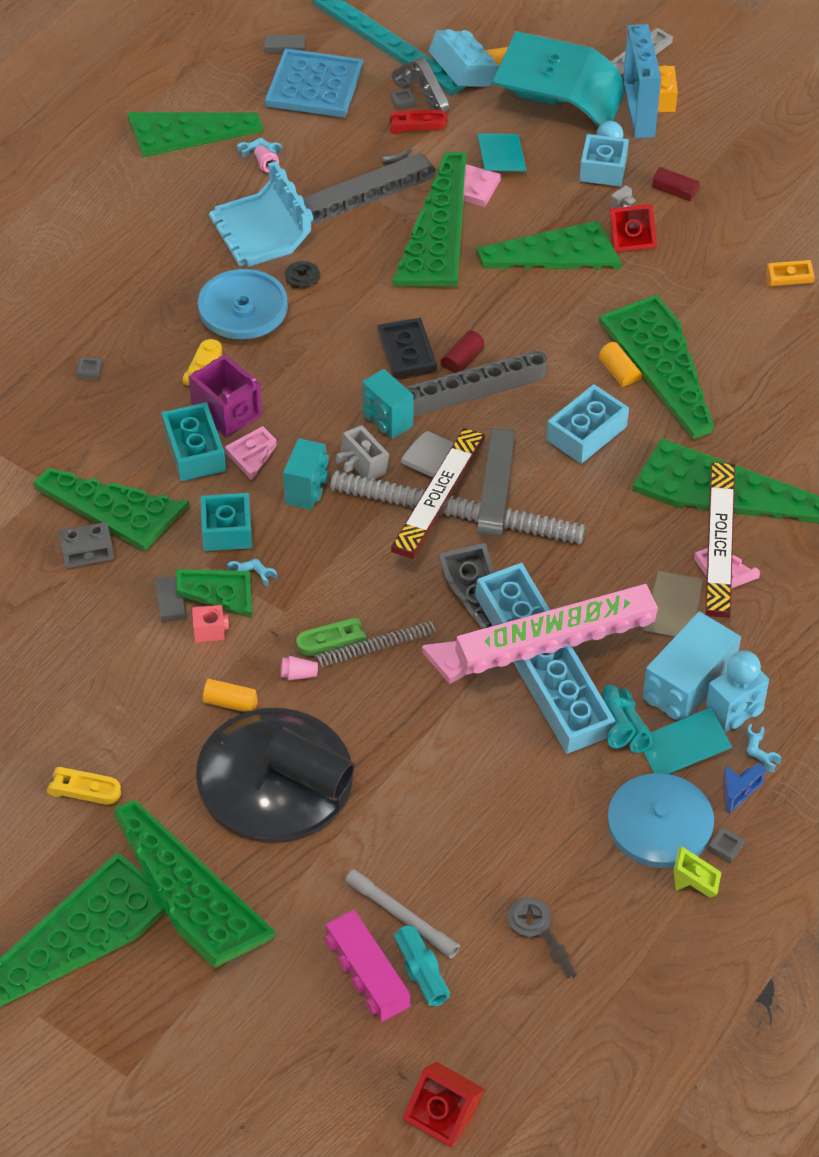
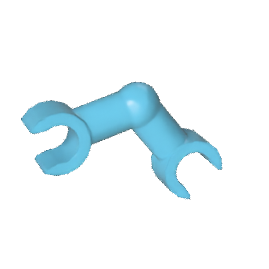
M258 138L250 143L241 142L237 145L238 152L242 151L243 158L250 156L251 151L255 150L258 146H264L274 154H276L275 150L282 153L281 144L269 143L263 138Z
M252 559L244 563L231 561L227 564L228 571L237 569L236 571L255 570L261 576L262 583L265 586L269 587V582L266 578L268 576L273 577L277 581V572L272 568H266L259 559Z
M750 724L746 733L749 739L746 752L749 756L763 762L767 771L774 772L776 765L770 761L780 764L782 758L775 752L766 753L758 748L759 741L763 738L764 727L762 726L760 733L756 734L751 731L752 724Z

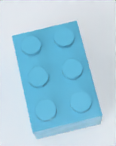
M436 30L428 51L457 86L490 87L499 66L493 60V57L484 50L483 46L477 42L473 34L466 30Z
M593 384L547 421L546 440L582 464L627 427L629 407Z

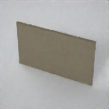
M658 571L652 593L658 610L655 622L645 626L644 632L675 638L696 615L704 579Z

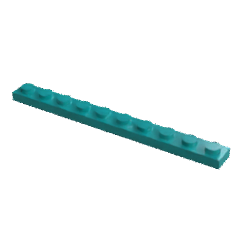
M313 0L314 6L401 64L405 65L419 57L425 58L442 91L449 96H453L465 88V86H457L439 63L344 0Z

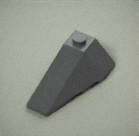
M486 543L439 553L438 557L445 579L480 629L492 627L475 596L477 579L495 573Z

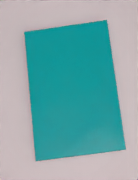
M477 133L485 171H527L518 134Z
M712 707L651 732L653 743L648 750L644 751V754L653 773L671 774L728 750L732 746Z

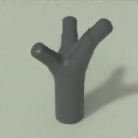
M413 147L397 154L382 155L383 164L405 159L414 150Z

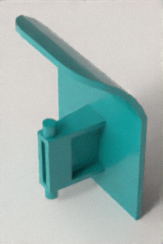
M515 31L492 81V85L509 88V91L516 93L517 97L556 105V102L564 104L565 101H568L582 110L597 127L605 121L615 120L624 96L623 79L618 69L600 52L591 47Z

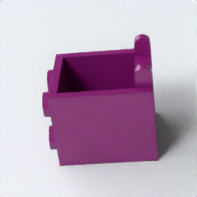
M226 354L212 360L206 366L189 375L191 405L207 402L216 430L224 437H230L262 416L260 383L256 381L253 375H249Z

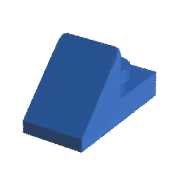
M758 762L751 769H745L741 776L725 766L723 790L726 812L730 814L764 783L766 768Z

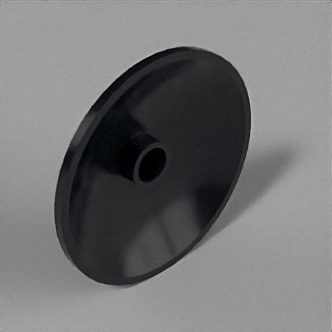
M263 708L237 715L222 724L211 734L199 754L196 768V783L205 808L226 829L255 841L271 843L289 842L315 834L329 825L340 814L351 793L355 764L351 761L344 742L324 722L297 710Z

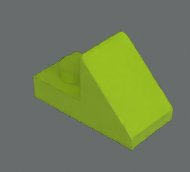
M683 846L679 847L674 866L675 889L678 891L691 885L709 898L716 896L722 872Z

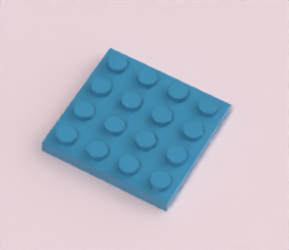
M285 48L266 96L265 106L346 118L364 67V59Z

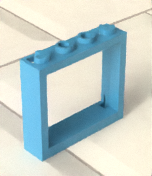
M648 24L628 25L623 85L634 138L655 137L661 75Z

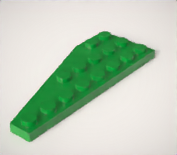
M656 294L599 316L601 326L642 373V377L694 440L712 433L714 424L703 398V390L698 383L699 378L691 354L686 346L687 341L685 336H683L681 323L661 298Z
M661 438L635 480L632 491L677 508H684L687 505L698 507L697 510L706 511L709 508L711 462H729ZM735 465L734 514L760 517V514L773 515L774 519H782V516L796 518L801 522L819 524V495Z
M134 799L115 807L113 816L177 933L213 968L273 940L276 931L140 803Z
M117 852L0 957V1007L138 939L166 911L146 874Z

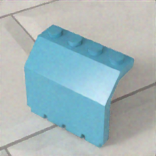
M277 161L268 164L269 181L259 193L215 206V210L209 212L210 219L239 266L247 265L250 267L291 254L311 232L312 212L309 208L305 207L302 196L296 193L293 182H289L286 171L280 168Z

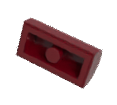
M659 167L654 175L652 187L691 201L700 188V181Z
M472 330L467 331L443 356L440 366L454 373L463 371L484 349V340L481 335Z

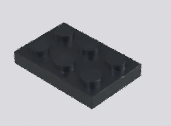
M421 317L377 325V332L394 378L437 371V363Z

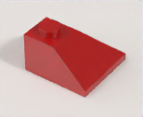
M653 204L609 209L615 252L657 247Z

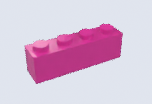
M352 910L326 924L324 941L330 951L334 950L338 955L337 960L341 969L344 972L348 971L351 975V982L356 992H362L366 998L365 1004L372 1015L376 1014L379 1020L383 1022L409 1008L410 992L356 911Z

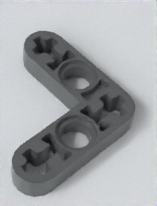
M419 57L392 72L393 81L399 87H404L417 80L432 110H442L444 112L449 110L448 100L425 58Z

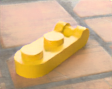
M208 339L200 344L188 371L184 373L183 385L189 386V375L222 356V346L219 341Z
M63 767L55 768L52 776L54 780L49 783L47 793L53 797L65 796L107 805L115 803L121 797L120 783L115 778Z

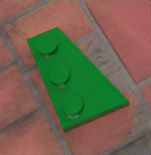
M176 569L177 596L210 606L222 605L223 610L251 618L250 571Z

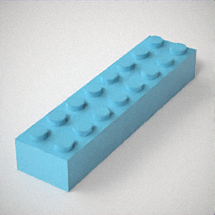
M522 563L477 579L475 596L492 626L550 611ZM571 646L560 648L553 653L535 655L528 660L521 659L513 662L566 754L607 739V733L615 725L616 721Z

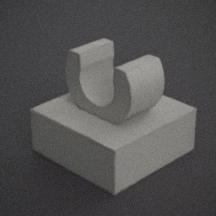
M625 185L612 194L610 208L628 207L634 204L636 200L632 197V189Z

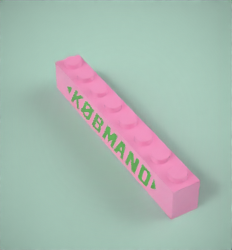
M647 584L457 636L455 651L465 674H478L492 667H503L517 660H528L535 655L553 653L563 647H574L588 640L602 639L609 634L624 633L634 627L648 626L655 622L658 607Z

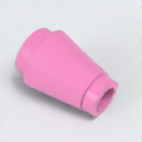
M258 146L255 149L254 154L262 171L269 173V163L277 161L279 165V158L276 154L264 146Z
M289 655L288 658L281 659V678H286L288 681L317 677V662Z

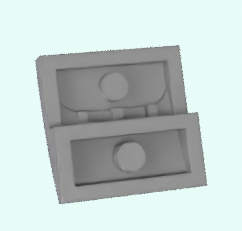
M426 431L407 450L401 459V463L433 477L454 443Z

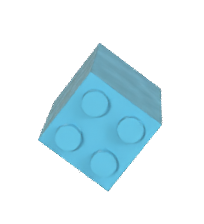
M699 611L646 668L642 698L649 705L659 708L672 719L679 721L693 715L707 699L709 683L728 672V660L734 653L739 651L741 636Z

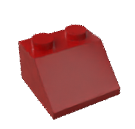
M436 1061L423 1069L402 1119L449 1147H453L474 1116L485 1088Z

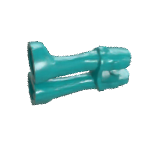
M606 685L602 691V699L616 721L615 725L607 733L609 746L620 748L628 743L631 751L634 753L648 750L653 743L652 735L636 713V703L632 698L631 692L627 688H620L618 690L614 685Z

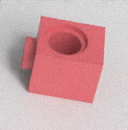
M222 605L193 607L195 642L225 640L224 630H229L228 615H223Z

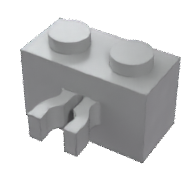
M362 425L343 433L340 453L336 455V462L338 464L345 462L343 468L345 472L354 468L362 478L368 477L369 480L386 474L389 453Z

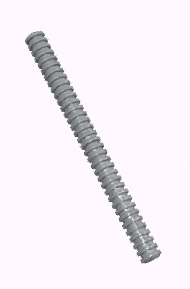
M335 471L331 479V490L334 492L336 490L339 493L345 491L348 495L353 493V496L359 494L361 498L367 496V499L374 498L375 501L381 499L382 502L388 501L389 504L395 502L398 506L403 504V507L409 505L411 509L415 508L425 491L424 489L419 491L418 488L411 489V486L404 488V485L397 486L396 483L390 485L388 481L383 483L382 480H378L377 482L374 478L369 480L368 477L362 478L360 475L354 477V474L347 475L346 472L340 474V471ZM451 496L440 515L445 513L448 517L450 515H453V518L459 516L461 520L467 518L468 521L475 520V523H478L481 502L477 504L475 500L469 502L468 499L462 500L461 497L455 499L454 496ZM512 508L505 510L504 529H508V527L512 531L518 529V532L526 531V534L532 532L534 536L540 534V537L547 536L548 539L554 537L557 541L562 539V542L568 540L571 544L577 542V545H581L585 537V524L578 526L576 522L570 524V521L565 523L562 519L556 521V518L549 519L548 516L542 518L539 514L534 516V513L528 515L525 511L519 513V510H515L514 512Z

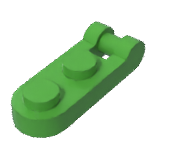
M352 618L301 632L297 636L296 644L300 654L314 656L325 653V651L329 652L330 650L339 649L340 647H348L349 644L362 643L363 640L367 642L365 632L361 631L362 625L360 620Z

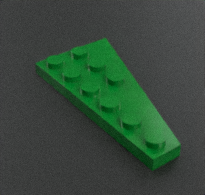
M127 112L129 124L143 158L263 132V124L256 112Z
M598 220L476 248V255L483 269H509L511 266H524V269H532V266H544V269H579L581 266H593V269H601V266H613V269H621L622 264Z
M52 468L46 469L33 482L34 489L95 524L107 522L110 533L143 552L190 507L188 500L181 499L179 502L171 500L169 496L162 494L159 497L146 494L145 490L111 482L107 485L99 483L98 479L95 478L86 480L76 477L73 473Z

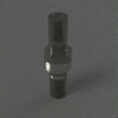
M550 929L545 930L541 936L550 949L549 954L555 964H559L568 980L573 979L577 973L568 959V952L563 945L558 943Z

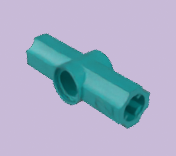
M407 925L400 928L394 934V941L404 958L405 969L410 980L417 983L428 1006L436 1007L443 1004L450 997V992L439 973V965L431 949L427 950L415 926Z

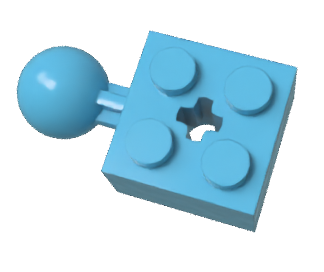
M605 121L598 127L597 135L587 134L581 159L580 181L622 187L629 139H623V129L617 122Z
M742 650L734 653L728 660V672L709 683L705 709L712 707L725 733L732 728L737 729L745 720L752 716H758L764 710L769 678L761 671L758 657L750 651Z

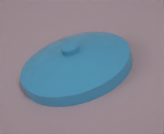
M252 269L231 270L213 277L204 285L198 297L199 316L204 325L212 332L232 339H251L273 331L284 320L288 309L287 294L283 285L273 276Z
M653 773L633 778L616 791L609 805L607 822L613 842L627 857L650 867L672 868L675 866L679 847L683 846L696 856L702 854L707 848L713 833L714 814L707 797L694 784L674 775Z

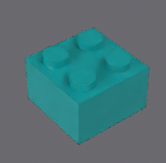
M385 369L362 381V413L367 420H371L378 427L381 433L394 439L413 427V394Z
M298 438L283 472L285 504L312 510L315 502L320 501L322 486L327 484L330 474L327 470L329 455H326V444Z
M249 493L201 496V524L204 551L252 548Z

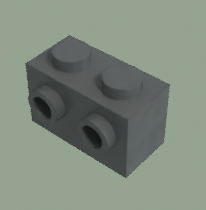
M107 522L59 531L66 568L114 559Z

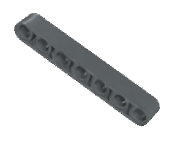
M419 153L303 198L304 205L307 209L311 210L313 215L311 224L314 225L426 182L435 175L436 168L424 154Z
M532 351L405 387L413 394V417L541 381L546 377L547 356L541 351Z
M492 428L477 534L502 537L515 430Z

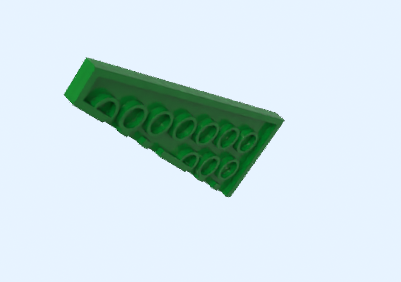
M466 152L444 153L438 168V174L435 181L431 184V190L429 195L426 196L423 210L418 215L411 232L410 241L404 249L402 260L399 261L397 272L393 276V286H458L467 161Z

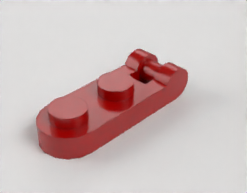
M442 110L393 111L389 115L391 122L390 131L393 134H399L402 131L441 130L448 123L447 113Z

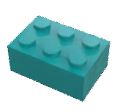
M207 402L161 412L163 432L180 482L226 471L225 452Z

